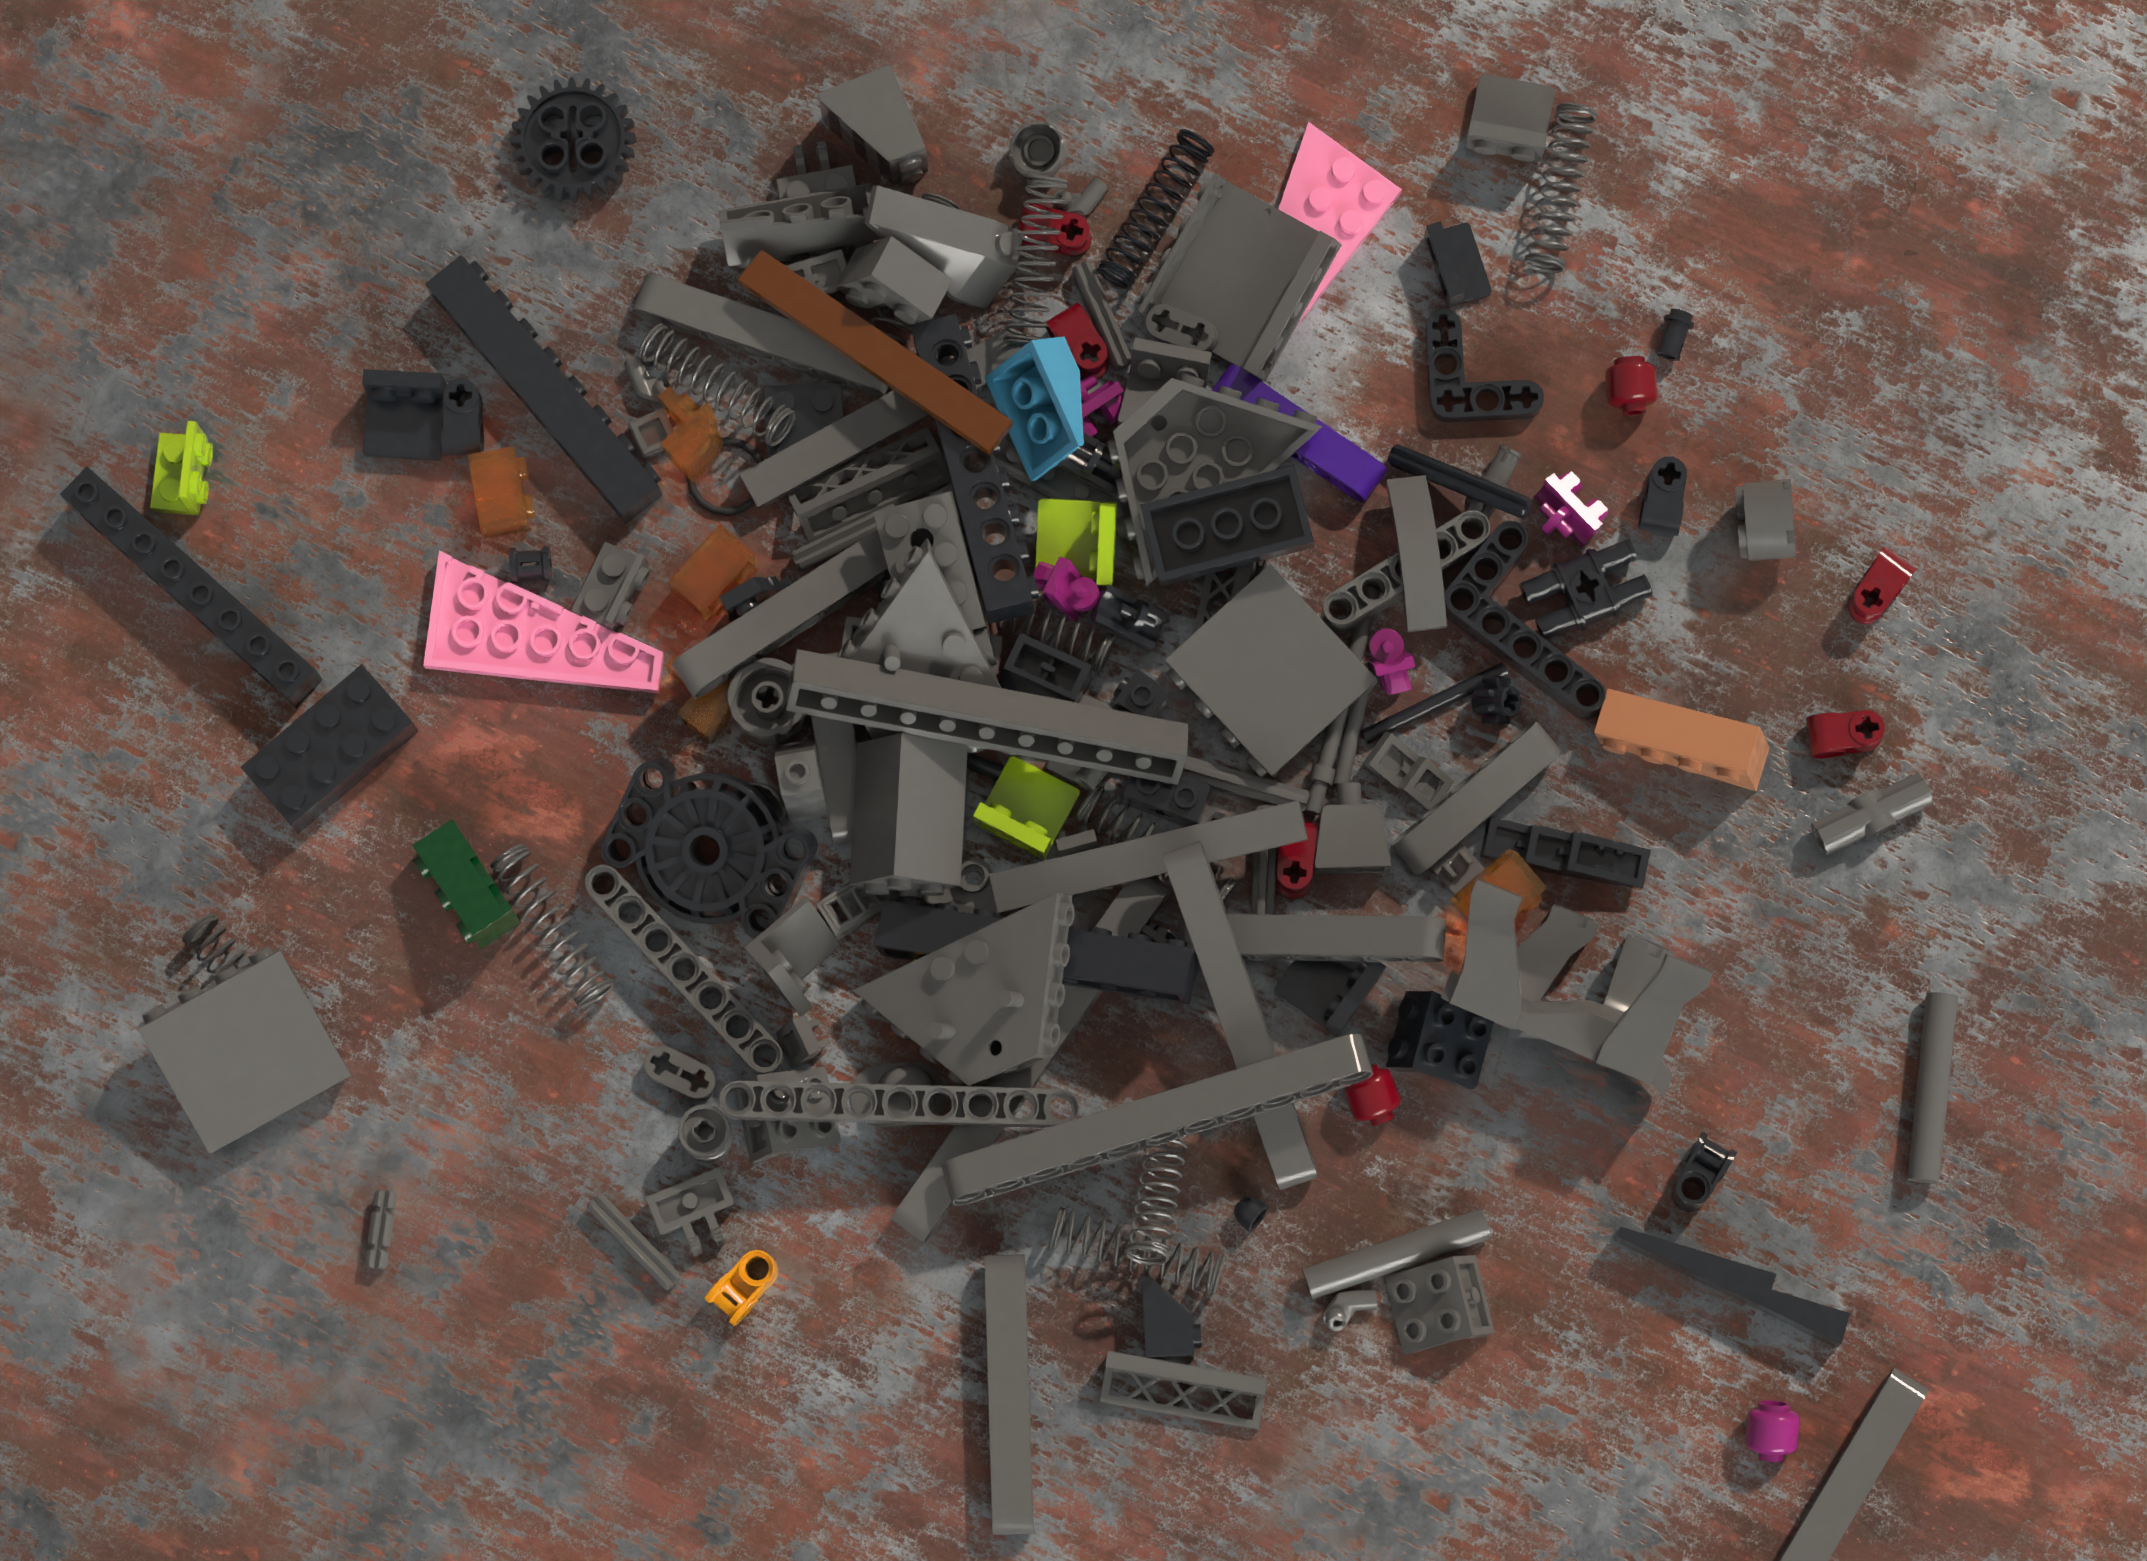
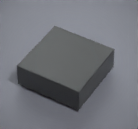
M663 408L627 423L644 461L680 445Z

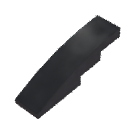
M1491 816L1487 820L1480 857L1574 878L1642 889L1651 850L1578 831L1569 833L1537 824L1528 826Z

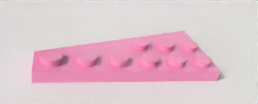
M1308 122L1278 209L1317 231L1328 234L1340 242L1342 246L1297 326L1398 199L1402 191L1401 188L1310 122Z
M439 551L423 664L425 669L659 694L664 660L662 651L622 633L614 632L589 618L572 613L556 603L512 583H506L486 574L481 569L453 559L452 556Z

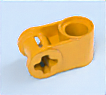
M754 1250L746 1253L710 1289L704 1300L708 1303L714 1302L730 1317L729 1323L736 1326L747 1316L758 1302V1299L777 1279V1262L764 1251ZM756 1259H765L769 1266L768 1274L761 1280H752L748 1272L751 1262ZM726 1293L738 1303L737 1306L725 1296Z

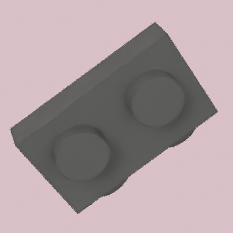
M1482 75L1478 81L1466 148L1485 155L1500 154L1511 156L1523 162H1542L1555 96L1553 87L1494 75Z

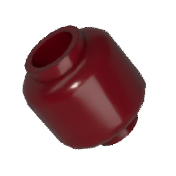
M1625 356L1615 359L1613 361L1614 365L1609 367L1605 373L1608 403L1614 408L1622 409L1623 415L1633 416L1646 413V406L1653 404L1658 398L1655 367L1651 363L1645 362L1643 356Z
M1374 1063L1371 1064L1373 1075L1370 1078L1343 1087V1094L1354 1119L1357 1121L1370 1120L1372 1126L1383 1124L1394 1118L1392 1111L1401 1103V1096L1391 1072L1386 1068H1378L1377 1064Z

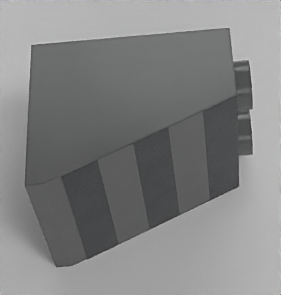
M890 64L818 93L821 115L825 125L892 185L901 181L902 184L915 182L923 177V172L929 170L925 144Z

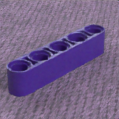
M1230 364L1211 390L1218 392L1221 385L1242 392L1240 400L1252 404L1256 403L1257 397L1280 404L1278 412L1292 417L1295 409L1306 412L1234 364ZM1317 419L1315 424L1323 427L1290 457L1348 496L1361 503H1365L1386 474L1387 468L1375 457Z

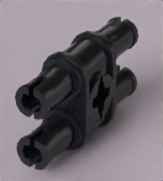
M1630 539L1596 551L1595 548L1586 549L1584 554L1560 564L1555 562L1550 566V571L1519 584L1527 605L1558 592L1566 598L1565 607L1535 619V624L1541 637L1546 640L1573 628H1576L1577 631H1584L1586 626L1610 616L1618 617L1622 613V608L1653 595L1652 588L1645 574L1614 587L1611 584L1608 585L1606 581L1607 572L1637 560V555ZM1581 582H1584L1587 587L1592 585L1595 587L1591 598H1588L1585 592L1580 594L1577 592Z

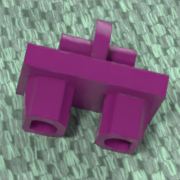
M1091 374L1080 381L1083 432L1092 437L1097 431L1087 415L1099 408L1108 423L1111 424L1118 420L1123 401L1120 393L1124 390L1118 381L1113 382L1110 380L1088 394L1087 391L1098 384L1095 377Z
M1569 471L1560 477L1553 473L1544 481V485L1534 496L1541 505L1539 511L1548 519L1541 529L1546 535L1557 529L1565 538L1570 535L1581 547H1584L1601 527V522L1607 515L1608 509L1598 499L1593 498L1584 505L1575 496L1582 489L1581 481L1572 472Z
M1059 557L1055 566L1041 561L1038 563L1033 573L1037 588L1043 590L1044 599L1047 603L1055 605L1062 615L1064 613L1067 614V620L1077 622L1079 617L1078 611H1088L1096 606L1100 596V588L1094 580L1083 577L1069 559Z
M1386 628L1376 631L1371 636L1369 642V650L1373 657L1366 659L1368 670L1375 676H1379L1382 690L1386 691L1388 695L1411 690L1407 669L1415 667L1413 655L1404 650V641L1395 630Z

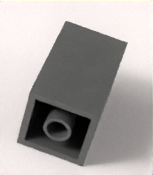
M898 733L857 743L850 868L851 885L864 886L865 893L885 895L889 894V891L898 892V897H907L915 900L922 899V894L931 896L944 895V889L961 885L968 745L906 733Z

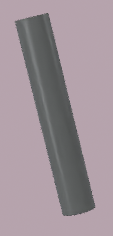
M1930 992L1926 993L1907 1173V1180L1918 1183L1938 1184L1940 1180L1958 996L1952 994Z
M1479 1208L1304 1268L1302 1273L1313 1300L1491 1239V1234L1484 1213Z

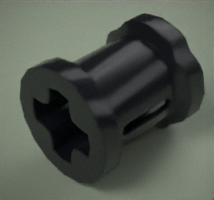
M543 546L542 550L518 551L516 547L510 548L509 566L512 583H518L520 578L544 577L545 581H552L550 546ZM539 562V565L523 566V563Z

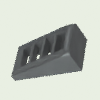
M848 884L815 904L837 940H840L880 915L884 900L896 902L898 892L889 891L890 897L884 900L880 895L870 894L876 905L869 908L859 892L865 887ZM850 896H853L862 910L858 915H855L846 901ZM838 904L849 919L843 923L833 910V907Z

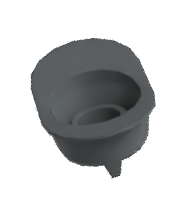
M891 1063L870 1066L859 1073L853 1082L855 1084L945 1086L936 1071L927 1065L917 1063ZM854 1093L850 1096L852 1109L856 1114H863L869 1110L871 1106L870 1099L864 1093ZM894 1094L888 1100V1108L896 1115H904L910 1110L911 1103L904 1094ZM935 1095L928 1102L929 1110L936 1116H939L945 1106L946 1097L944 1095ZM867 1123L869 1125L878 1127L920 1126L919 1124Z

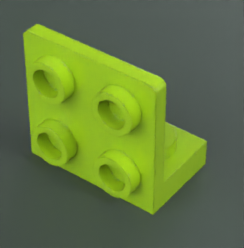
M196 421L187 422L186 435L159 432L150 506L153 512L199 516L201 504L207 503L209 486L208 481H204L205 466H211L213 445L208 443L206 434L203 433Z
M1041 498L1038 501L1036 567L1040 561L1055 566L1058 558L1062 557L1069 559L1083 577L1097 580L1096 585H1112L1114 581L1117 502Z
M1011 756L985 804L980 802L973 815L974 825L1045 861L1059 831H1061L1079 798L1080 791L1015 756Z

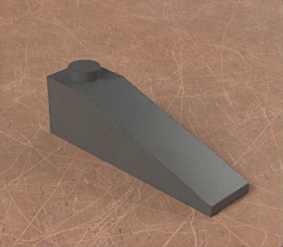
M878 185L872 188L865 224L882 239L890 236L894 237L950 277L952 281L945 293L949 298L978 310H986L1016 270L1014 265L1018 262L1019 257L1016 249L1021 247L1022 238L1018 234L1022 231L990 218Z

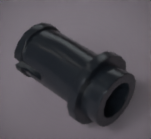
M1671 309L1670 313L1664 316L1666 325L1655 352L1658 356L1671 361L1680 360V354L1688 330L1694 328V323L1691 322L1692 314L1680 309Z

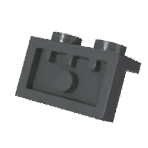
M604 542L571 612L581 617L589 618L597 624L616 632L619 624L624 626L630 618L634 606L630 601L636 589L642 591L650 576L651 570L647 568L648 561L646 556L640 553L634 555Z

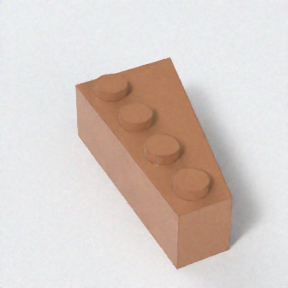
M1607 689L1605 701L1594 731L1598 741L1603 744L1602 748L1609 752L1624 755L1625 752L1639 755L1640 758L1651 763H1665L1690 773L1701 774L1757 792L1770 749L1759 726L1612 689Z

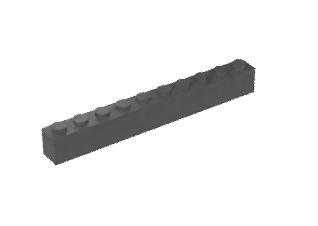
M799 649L796 651L789 679L786 710L1176 785L1179 783L1187 758L1188 724L904 669L889 671L883 665Z

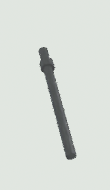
M1367 587L1365 588L1364 595L1369 599L1376 600L1379 599L1380 591ZM1374 617L1365 620L1355 627L1349 649L1361 662ZM1349 707L1328 725L1318 764H1313L1309 778L1312 786L1305 812L1309 814L1320 815L1327 787H1331L1336 773L1333 765Z

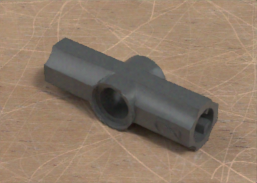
M1918 772L1882 790L1876 788L1847 803V807L1813 822L1810 826L1820 849L1827 855L1863 837L1865 840L1891 829L1897 824V821L1931 806L1934 801L1925 779Z

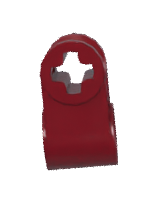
M1028 204L1064 216L1062 219H1025L1029 222L1054 228L1062 232L1059 235L1025 234L1024 236L1059 247L1058 250L1035 251H1049L1078 257L1089 250L1092 244V236L1088 222L1082 215L1052 209L1041 204ZM1023 205L1020 218L1025 215L1046 214L1030 210ZM1021 219L1017 228L1020 231L1042 230L1023 223ZM1073 229H1078L1080 235H1076L1073 241H1069L1067 235H1071ZM1023 239L1021 246H1042Z
M1078 302L1044 322L1048 325L1046 330L1051 338L1065 337L1080 370V377L1082 379L1092 374L1098 380L1107 373L1109 368L1107 347L1095 330L1086 311ZM1090 354L1091 357H1097L1098 360L1092 363L1090 359L1084 360V356Z
M1884 546L1848 603L1850 616L1860 624L1869 625L1875 623L1885 612L1894 597H1898L1917 568ZM1868 597L1875 601L1870 608L1863 605Z
M1872 710L1820 713L1806 718L1810 755L1813 759H1828L1847 754L1873 751L1879 746L1885 732V724L1882 717ZM1861 724H1867L1868 730L1873 731L1870 739H1865L1864 734L1858 732Z
M1305 822L1309 840L1277 847L1276 887L1285 898L1292 900L1300 899L1310 890L1318 844L1319 823ZM1291 871L1299 872V880L1296 884L1290 883L1289 876Z

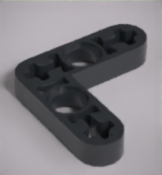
M1446 308L1437 309L1430 314L1427 319L1425 333L1430 409L1436 419L1448 423L1528 419L1540 412L1544 401V394L1542 388L1533 381L1512 380L1465 383L1460 317L1456 312ZM1440 319H1446L1448 326H1454V328L1448 331V346L1440 347V330L1433 329V327L1438 326ZM1441 356H1450L1455 360L1457 368L1452 374H1440L1435 369L1434 363L1436 359ZM1503 391H1510L1508 399L1520 398L1522 391H1529V396L1536 398V400L1531 402L1530 408H1523L1521 401H1510V410H1503L1505 402ZM1481 392L1493 393L1498 399L1497 407L1490 411L1480 409L1476 404V397ZM1464 393H1471L1469 399L1471 412H1464L1465 404L1453 405L1451 412H1446L1444 405L1437 404V402L1443 400V396L1446 394L1451 395L1452 401H1464Z

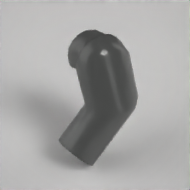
M1094 177L1082 193H1070L1064 189L1056 191L1053 196L1065 199L1066 202L1052 203L1056 210L1086 216L1095 208L1109 188L1103 181Z

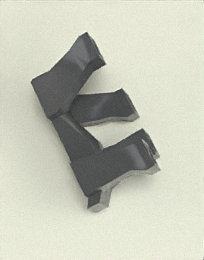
M1476 878L1470 896L1466 949L1461 971L1451 970L1441 998L1449 1001L1450 1004L1513 1030L1515 1028L1591 1058L1596 1063L1651 1085L1653 1084L1662 1098H1664L1672 1079V1074L1663 1060V1055L1683 1005L1707 989L1713 971L1674 956L1673 950L1629 933L1622 948L1604 1004L1593 1000L1540 1001L1570 956L1594 939L1600 924L1599 921L1554 904L1548 919L1517 948L1515 917L1524 896Z

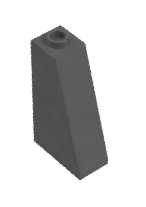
M815 738L776 745L775 763L778 780L790 823L829 816Z

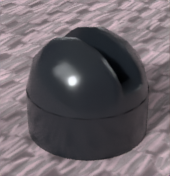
M1245 1196L1234 1206L1235 1220L1247 1231L1252 1232L1265 1218L1269 1206L1258 1198Z

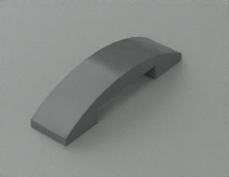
M1426 476L1387 479L1386 486L1390 515L1394 523L1403 586L1402 600L1407 632L1446 628V608L1440 553Z

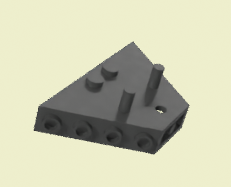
M1182 373L1180 380L1171 378L1113 431L1115 439L1109 440L1108 446L1112 464L1120 463L1123 478L1116 479L1121 503L1129 502L1132 517L1124 518L1129 541L1137 540L1140 555L1133 557L1137 580L1145 578L1146 586H1148L1158 577L1140 504L1276 470L1323 427L1315 424L1317 416L1295 409L1292 417L1278 412L1280 404L1258 397L1256 403L1252 404L1240 400L1242 395L1240 391L1221 385L1218 392L1202 388L1205 380ZM1157 415H1162L1167 420L1166 427L1160 431L1155 430L1151 425L1153 417Z
M926 538L920 548L914 546L910 550L903 563V566L906 567L898 579L892 577L881 593L883 600L876 610L870 608L866 612L858 627L861 631L853 642L847 640L843 644L837 657L883 665L889 671L904 669L1001 688L932 554L931 544L928 538ZM865 725L872 740L903 733ZM968 745L967 752L978 753L987 748ZM1002 752V753L1008 754V755H1018V754H1013V753H1008V752Z
M1053 894L853 991L863 998L861 1004L865 1009L876 1016L881 1017L883 1015L892 1022L890 1028L894 1033L905 1040L912 1039L920 1045L919 1052L923 1057L934 1064L941 1063L949 1069L948 1076L956 1084L968 1087H987L1054 1054V1048L1058 1045L1060 1039V1027L1057 1024L1058 1012L1065 998V987L1062 984L1063 971L1070 957L1067 938L1068 929L1072 925L1075 915L1074 905L1072 904L1073 895ZM996 1040L1002 1045V1051L997 1056L993 1055L990 1050L991 1044Z

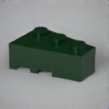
M453 819L412 845L418 853V856L412 859L425 879L431 875L440 887L434 891L435 895L446 911L454 908L461 919L455 925L468 944L475 940L479 947L483 949L521 924Z

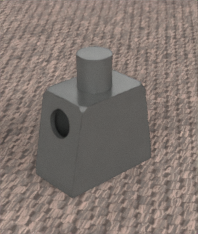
M1346 782L1337 784L1338 805H1324L1322 807L1314 875L1389 873L1391 858L1379 804H1362L1361 783Z

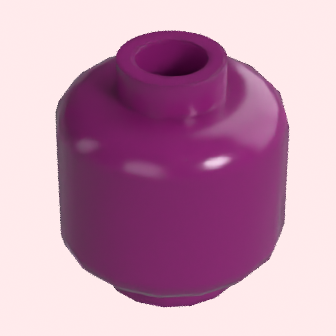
M1763 1400L1758 1402V1407L1752 1408L1748 1412L1745 1443L1750 1450L1759 1453V1460L1781 1462L1783 1461V1455L1796 1451L1799 1440L1800 1417L1795 1411L1790 1409L1791 1404L1782 1401Z

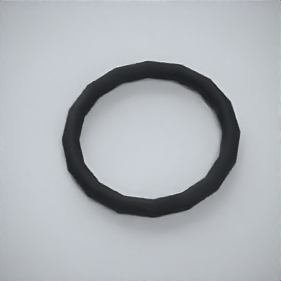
M724 437L711 440L697 450L689 462L686 478L689 492L699 506L712 514L730 516L743 513L754 506L752 498L739 506L730 508L712 505L704 500L697 490L695 482L697 464L704 454L715 447L724 445L742 448L750 453L757 464L764 461V459L755 447L744 440Z

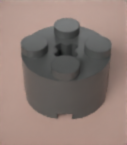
M1791 479L1745 482L1743 486H1735L1738 521L1745 520V524H1738L1741 558H1748L1749 561L1796 558Z
M763 658L743 667L733 677L728 690L729 709L736 727L745 737L763 745H777L790 742L803 729L809 716L808 714L786 710L792 666L782 660ZM770 695H774L777 704L770 705L768 709L764 708L761 700L767 701Z

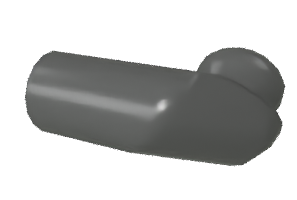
M639 356L624 362L625 369L637 396L656 403L670 400L675 390V385L670 378L664 377L662 379L649 376L643 359H640Z
M1376 1290L1341 1291L1337 1293L1324 1311L1323 1320L1328 1329L1335 1332L1342 1331L1356 1311L1377 1310Z

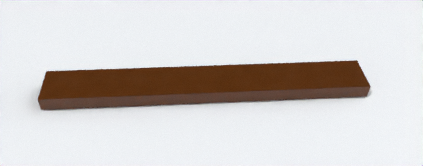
M763 250L758 253L738 278L739 285L986 454L990 455L1012 428L1013 422L1011 419Z

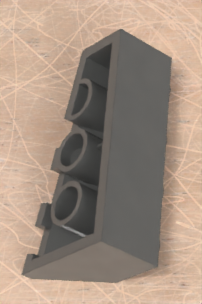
M872 183L719 210L720 226L728 266L737 265L738 268H747L761 250L777 261H789L801 253L813 251L814 254H826L835 251L836 247L851 245L852 247L860 248L873 243L874 240L882 239L865 224L872 192Z

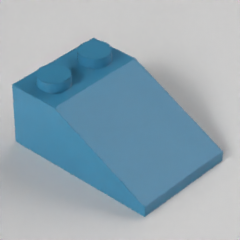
M1064 336L1031 340L984 377L999 412L1013 422V426L1008 432L1030 481L1039 479L1084 444L1080 370Z

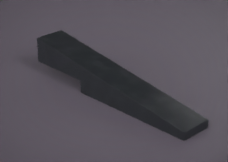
M1624 1227L1618 1229L1614 1241L1836 1348L1842 1344L1850 1313L1772 1290L1776 1277L1775 1273Z

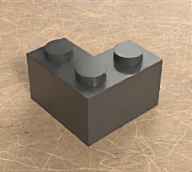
M890 236L855 249L835 288L844 293L846 300L858 308L867 309L884 303L894 310L895 316L901 321L917 324L933 318L952 279Z

